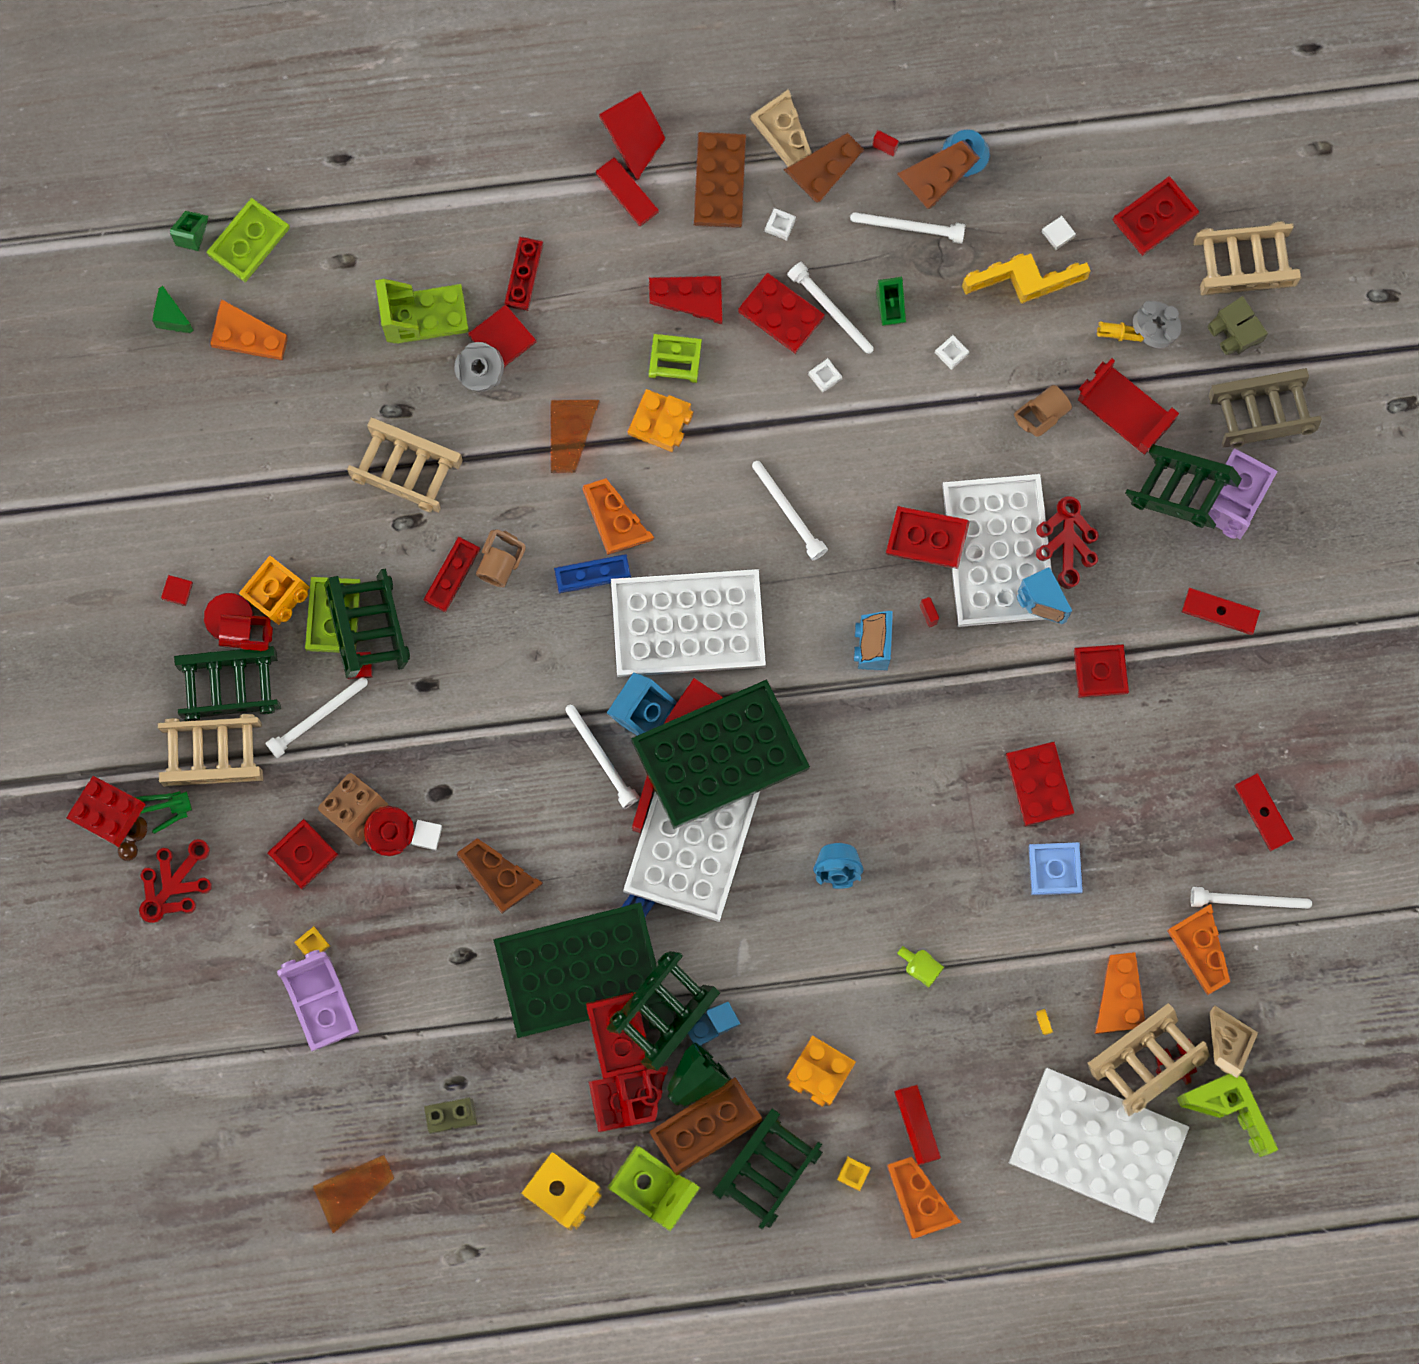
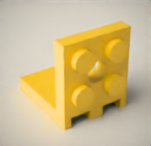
M552 1152L521 1194L571 1231L573 1227L578 1229L585 1220L584 1212L589 1206L593 1208L602 1196L599 1193L602 1189ZM554 1181H561L565 1186L563 1194L554 1196L550 1192V1185Z

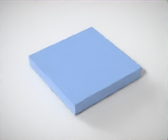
M1079 842L1029 844L1031 895L1079 894L1083 892Z

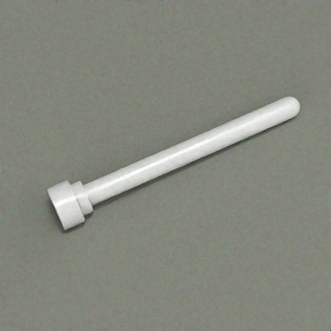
M856 212L850 215L851 221L948 236L955 243H963L965 224L956 223V225L947 227Z
M802 262L796 264L787 274L793 282L797 281L798 284L802 283L867 354L872 353L873 346L808 277V268Z
M754 461L752 464L753 469L806 542L807 554L811 560L814 561L823 556L828 551L824 542L813 537L762 463Z
M364 677L358 679L281 738L279 736L275 739L272 737L265 743L268 749L278 759L285 753L284 750L287 749L289 743L366 687L368 680Z
M571 704L567 705L566 713L618 790V801L623 809L630 807L640 799V796L635 789L626 786L576 708Z
M1192 887L1191 890L1192 907H1203V905H1208V903L1304 909L1312 907V901L1305 898L1209 893L1208 890H1204V887Z

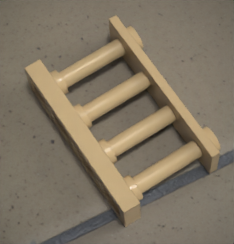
M1275 222L1271 226L1219 231L1203 229L1198 232L1193 242L1194 246L1204 245L1208 276L1203 279L1200 285L1201 295L1297 286L1301 279L1300 269L1292 270L1289 267L1285 237H1289L1293 230V223ZM1275 238L1279 269L1277 271L1268 272L1265 269L1261 239ZM1251 240L1256 270L1252 274L1241 272L1237 241ZM1227 242L1232 273L1230 276H1220L1217 273L1213 244Z
M371 417L367 427L373 438L359 468L351 465L348 466L347 470L351 480L361 485H364L366 482L419 504L418 507L426 512L431 513L432 510L440 512L441 507L439 502L435 500V497L448 469L452 467L460 468L463 461L461 454ZM386 439L393 442L395 448L380 478L368 473V470L381 442H384ZM410 449L416 452L417 457L402 487L390 482L403 451ZM432 458L438 461L439 467L426 496L412 490L425 461Z
M242 714L240 718L180 722V719L170 718L165 719V723H158V729L162 733H168V768H166V772H159L160 784L164 787L263 781V770L260 766H256L253 763L252 728L262 727L260 719L253 714ZM242 728L243 764L239 768H231V765L228 764V729ZM203 730L218 731V765L216 769H206L203 766ZM193 731V767H191V770L181 771V768L178 767V732Z
M1169 1003L1088 1063L1090 1071L1097 1081L1107 1077L1126 1098L1122 1101V1104L1128 1116L1143 1110L1149 1101L1193 1068L1203 1065L1210 1056L1207 1044L1204 1041L1195 1047L1175 1025L1178 1022L1175 1009ZM1164 1032H1168L1186 1052L1176 1062L1155 1041ZM1144 1047H1148L1166 1067L1156 1077L1135 1056V1053ZM1123 1062H1128L1146 1082L1136 1092H1133L1115 1071V1068Z

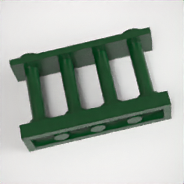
M1153 444L1149 454L1155 460V466L1140 492L1127 489L1125 492L1131 500V504L1139 510L1146 508L1189 521L1200 528L1206 526L1214 529L1216 523L1208 513L1224 486H1239L1242 480L1233 466ZM1167 468L1175 469L1159 498L1150 496L1163 470ZM1187 473L1195 475L1180 503L1170 502L1169 500L1183 475H1187ZM1207 479L1215 481L1200 509L1189 507L1203 481Z
M386 568L380 570L375 581L344 585L340 583L338 576L329 577L324 584L346 678L356 677L363 665L396 660L399 670L403 669L408 660H410L409 648L404 646L391 592L393 590V581L391 576L387 575ZM380 590L382 604L351 609L345 607L344 598L346 595ZM382 613L386 615L388 627L355 632L350 628L349 621L352 618ZM391 636L394 650L362 656L356 654L355 645L357 642Z
M269 646L266 651L237 649L174 656L176 668L185 673L187 708L178 709V715L185 719V721H199L200 717L260 711V714H273L275 710L281 709L278 699L271 700L269 665L273 661H278L277 651L274 646ZM256 663L259 666L261 701L247 702L244 668L247 667L246 664ZM222 666H232L234 668L237 703L222 705L219 671L222 669ZM207 668L210 673L212 706L197 707L195 672H197V669Z
M669 951L659 958L657 967L622 1010L617 1011L611 1017V1023L606 1028L612 1033L620 1034L624 1031L645 1052V1057L641 1063L647 1069L658 1071L720 994L714 986H698L677 965L683 957L680 952ZM670 972L692 993V999L687 1005L683 1006L661 984ZM654 991L676 1012V1019L671 1025H667L645 1003ZM638 1011L661 1032V1037L653 1045L629 1023Z
M773 1108L712 1192L720 1200L723 1196L727 1198L730 1196L763 1221L758 1226L761 1230L765 1226L770 1228L778 1217L775 1211L808 1164L811 1162L815 1165L823 1154L819 1150L822 1146L819 1141L812 1148L780 1125L781 1122L778 1120L780 1113ZM768 1132L772 1135L775 1133L807 1156L799 1169L765 1146L766 1142L763 1139ZM753 1153L757 1156L759 1154L792 1177L784 1191L750 1167L752 1164L748 1160ZM738 1174L742 1177L744 1175L777 1198L769 1212L735 1188L737 1185L733 1181Z

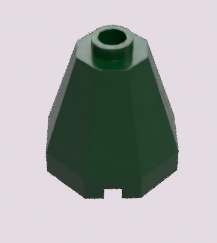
M697 1042L693 1043L685 1051L667 1086L669 1091L667 1096L676 1106L681 1104L685 1107L724 1087L731 1080L724 1067L719 1062L717 1064L712 1059L714 1057Z

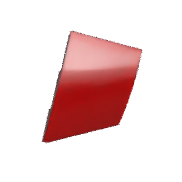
M641 91L599 114L601 121L612 136L613 143L624 158L625 165L636 181L640 179L644 169L665 142L662 129Z
M663 1066L658 1071L648 1069L590 1081L589 1087L598 1132L655 1121L658 1112V1102L662 1096V1086L665 1075L668 1072V1067Z

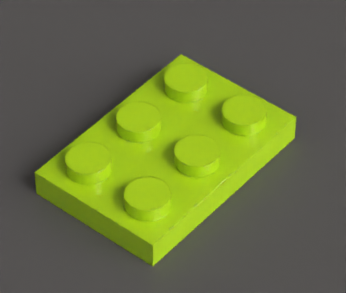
M251 198L206 253L210 258L246 283L287 233L290 226Z
M311 577L305 650L340 653L324 587L328 578ZM339 578L340 583L344 585L361 583L360 579ZM360 593L346 595L344 598L345 607H349V609L358 608ZM352 618L349 621L350 628L357 632L358 618Z

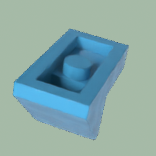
M729 1002L707 1010L688 1035L693 1043L697 1042L702 1046L740 1025V1022Z

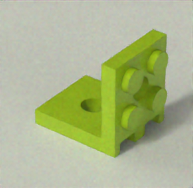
M636 1145L607 1188L653 1221L671 1231L700 1187L680 1175L676 1176L672 1169ZM647 1174L650 1179L648 1186L639 1188L637 1185L638 1177Z

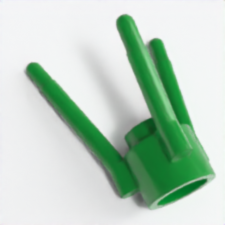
M177 791L168 794L135 797L142 802L168 799V802L143 808L140 814L170 807L172 814L177 813L174 817L152 830L154 834L176 821L188 817L187 812L192 811L187 791L183 793Z

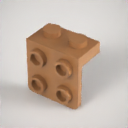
M349 773L319 805L318 810L338 826L353 842L360 846L365 841L364 827L368 817L378 808L390 805L354 774Z

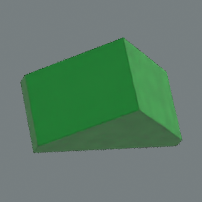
M185 210L170 229V235L175 246L199 251L208 216Z
M895 277L878 280L876 295L882 326L906 322L903 278Z
M164 286L159 287L152 318L155 327L184 333L194 331L190 322Z

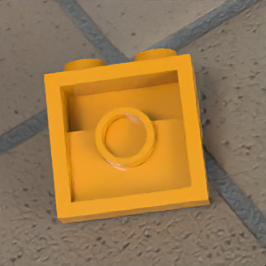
M646 389L627 433L632 437L673 452L675 446L679 447L684 437V433H682L684 425H689L694 412L691 411V403L671 395L666 397Z
M269 556L239 594L277 625H280L281 622H286L291 618L292 609L297 603H302L306 600L310 587L272 556Z
M812 1035L786 1080L790 1082L788 1086L801 1094L804 1090L812 1095L810 1100L823 1107L825 1104L830 1106L856 1061Z

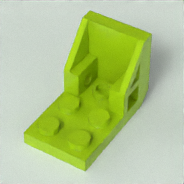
M389 279L375 280L381 324L387 342L398 344L469 332L461 284L413 291L411 284Z
M1227 1074L1177 1097L1182 1108L1217 1118L1238 1110L1240 1114L1237 1116L1242 1129H1247L1251 1137L1248 1141L1252 1151L1255 1154L1258 1153L1259 1157L1278 1151L1245 1078L1240 1076L1236 1078L1231 1074Z

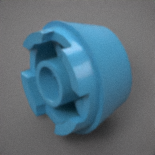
M965 129L949 136L942 150L960 141H966L980 157L963 177L976 174L987 165L990 156L989 146L978 132Z
M832 843L821 848L813 871L816 874V881L820 885L826 882L831 883L834 889H844L852 887L853 881H861V874L864 868L855 847L845 843Z

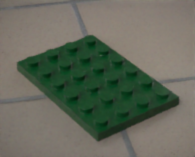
M767 679L631 738V742L673 829L807 771L810 768Z
M641 902L493 939L517 1038L590 1020L586 1003L636 992L657 967ZM654 991L645 1003L651 1005L663 1002L664 1000Z

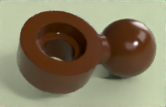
M138 816L125 837L126 841L122 842L120 847H118V855L124 861H131L137 856L138 848L135 843L146 836L147 823L143 817Z

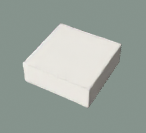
M774 208L765 227V232L787 240L796 221V216Z
M1062 216L1042 229V233L1055 250L1076 236V233Z
M952 335L935 350V354L952 370L969 355V351Z
M828 358L808 372V375L822 393L842 380V375Z
M417 820L411 844L436 851L442 825Z

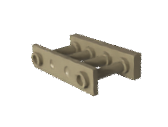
M1307 368L1212 385L1209 393L1211 405L1217 403L1222 405L1229 431L1224 435L1222 447L1239 448L1246 443L1300 433L1309 435L1317 431L1322 421L1321 415L1310 417L1302 391L1306 387L1309 378ZM1290 390L1293 392L1300 419L1286 422L1278 393ZM1256 396H1269L1277 424L1262 426L1255 401ZM1233 400H1245L1253 428L1238 429L1231 404Z

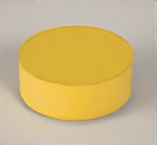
M1046 1010L1036 1011L1042 1034L1048 1035L1053 1033Z

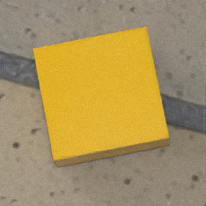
M314 926L294 942L304 955L315 950H319L321 953L330 947Z
M847 1157L837 1181L860 1191L871 1167Z

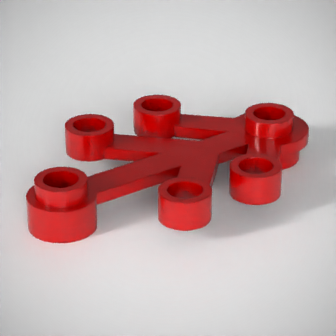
M1070 496L1062 498L1057 504V513L1048 521L1039 524L1036 528L1037 534L1042 538H1046L1052 534L1053 528L1063 521V531L1047 545L1039 547L1036 550V557L1040 561H1047L1052 557L1053 552L1063 544V571L1058 575V582L1065 589L1075 587L1080 581L1078 571L1073 568V547L1082 556L1081 562L1085 567L1090 568L1098 562L1097 554L1091 551L1086 544L1095 542L1099 534L1080 515V502ZM1065 506L1070 508V513L1066 510ZM1074 523L1083 532L1082 540L1074 531ZM1042 526L1047 528V533L1043 532ZM1088 532L1092 534L1093 539L1088 537ZM1042 550L1047 552V557L1042 554ZM1087 556L1092 558V563L1087 560ZM1064 576L1069 578V583L1065 581Z
M196 839L189 844V856L173 876L170 865L173 859L172 852L167 848H161L157 851L156 857L160 862L162 890L157 896L154 888L157 873L152 868L142 870L140 876L144 881L145 900L140 905L139 914L144 921L156 923L167 913L183 911L190 914L195 911L196 903L188 897L182 899L181 902L165 903L171 895L197 891L202 894L210 892L212 883L207 878H199L197 881L181 883L198 860L201 861L208 857L210 848L205 841ZM204 847L203 854L197 855L196 849ZM163 852L169 853V857L166 860H161L160 858ZM149 871L152 872V879L145 880V874ZM203 881L208 883V887L205 890H201L199 887ZM187 901L192 902V907L189 910L184 909V904ZM155 906L157 912L154 915H149V908Z

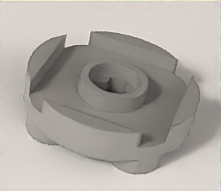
M1146 301L1134 315V330L1137 335L1140 332L1141 336L1144 337L1143 342L1154 348L1168 347L1181 333L1179 312L1173 306L1157 301ZM1153 322H1158L1161 325V327L1157 328V324Z
M474 342L464 347L465 349L461 354H458L455 360V374L458 380L468 389L477 392L488 391L499 385L504 372V362L500 352L483 342ZM481 360L482 364L485 365V369L478 373L477 370H474V366L478 365V361Z

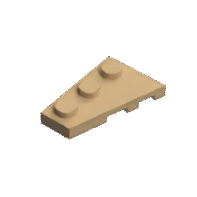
M1214 1005L1210 1011L1214 1062L1225 1073L1237 1078L1244 1068L1258 1032Z

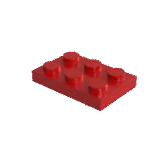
M1168 176L1116 214L1112 220L1143 256L1198 216L1200 211L1174 180Z
M769 273L763 277L738 308V312L795 354L825 318L824 313Z
M897 506L886 554L958 569L970 522L967 519Z
M1055 742L1006 753L1007 763L1025 826L1074 814Z
M92 776L66 818L113 845L120 847L146 804L107 782Z
M635 992L586 1003L603 1079L647 1069L641 1063L645 1057V1052L624 1031L618 1034L609 1032L606 1029L611 1023V1017L617 1011L622 1010ZM638 1011L629 1023L646 1038L641 1013Z

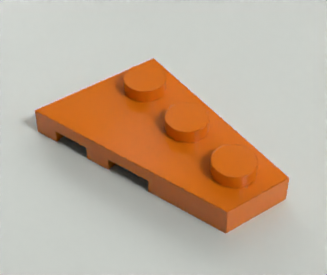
M1211 904L1167 930L1207 995L1230 982Z

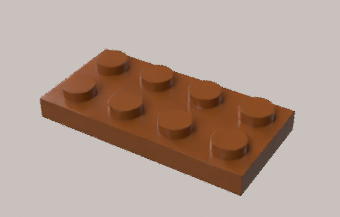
M698 132L694 226L742 228L746 134Z
M734 1077L724 1087L699 1099L649 1131L677 1176L762 1122L763 1119L736 1077Z

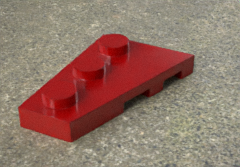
M721 276L649 278V302L652 305L676 312L689 313L700 319L713 320L714 323L722 325Z

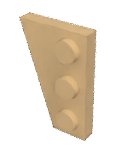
M789 89L751 115V121L787 166L811 154Z

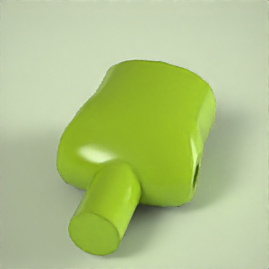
M902 946L897 953L908 962L906 972L913 978L921 981L928 988L944 969V966L925 950H919L916 954H913L906 947Z

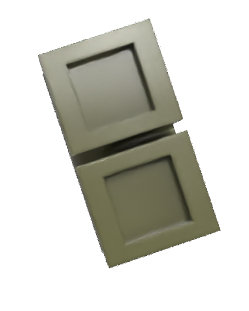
M1243 296L1220 310L1216 318L1207 327L1214 337L1222 332L1227 336V339L1220 343V347L1226 356L1236 351L1238 354H1241L1247 348L1263 342L1268 334L1257 316L1253 317L1255 313Z
M470 1097L424 1106L429 1134L452 1130V1127L458 1129L477 1125L474 1102Z

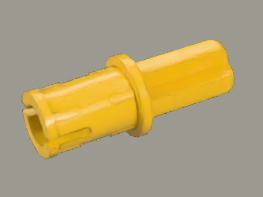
M1099 321L1098 323L1100 326L1097 327L1098 337L1116 338L1120 342L1123 339L1140 342L1144 340L1140 332L1137 335L1134 327L1125 325L1124 322L1114 324Z

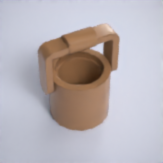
M1051 385L1035 399L1030 400L1014 413V417L1022 429L1039 437L1072 409V405L1060 388L1056 385ZM1030 411L1042 423L1037 428L1027 419L1023 418Z
M491 530L482 549L484 556L476 576L494 586L505 587L512 570L517 569L526 549L525 544L507 531ZM496 536L506 543L518 547L515 557L505 551L491 547Z

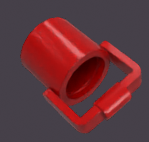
M221 614L218 646L266 651L273 636L270 618ZM251 625L264 626L262 635L264 642L250 641Z

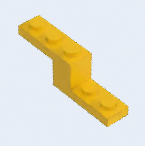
M1030 253L1025 256L1024 254H1018L1012 257L1009 262L1003 264L997 262L982 272L975 270L968 273L963 280L962 287L965 294H969L1010 278L1022 304L1088 279L1091 270L1087 262L1081 265L1074 263L1068 266L1065 271L1059 273L1057 271L1050 272L1042 279L1032 254Z

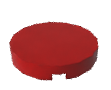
M223 593L214 597L208 603L204 611V623L208 632L215 639L219 640L221 614L254 616L251 605L242 596L235 593Z
M395 806L380 807L372 812L366 820L364 827L365 841L368 846L384 856H394L403 852V849L412 842L414 835L412 819L405 811Z

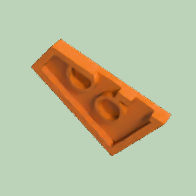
M221 299L210 345L213 348L283 360L288 337L281 331Z
M606 478L583 485L584 495L607 555L654 540L655 537L640 523L641 520L636 514L631 512L624 503V499Z
M1135 952L1109 956L1095 1034L1133 1030L1145 1021Z
M912 1156L887 1165L912 1239L961 1223Z

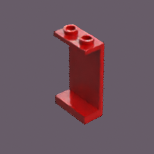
M1111 358L1107 364L1102 362L1094 372L1096 376L1092 381L1087 379L1081 385L1078 401L1141 453L1146 455L1151 446L1176 421L1179 412L1173 407L1167 412L1113 367L1115 360Z

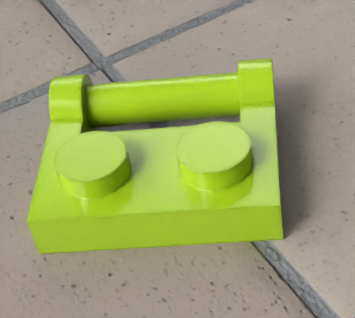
M654 334L649 378L656 379L659 376L687 379L692 383H697L702 339ZM658 361L691 364V370L658 367Z

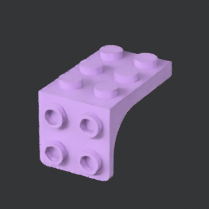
M1234 448L1226 465L1233 466L1242 480L1238 487L1224 486L1208 514L1216 523V527L1223 530V534L1232 539H1241L1278 471Z
M319 950L306 954V959L297 963L295 960L288 961L281 965L282 969L277 971L278 976L282 979L312 1052L360 1032L331 958L325 952L320 953Z

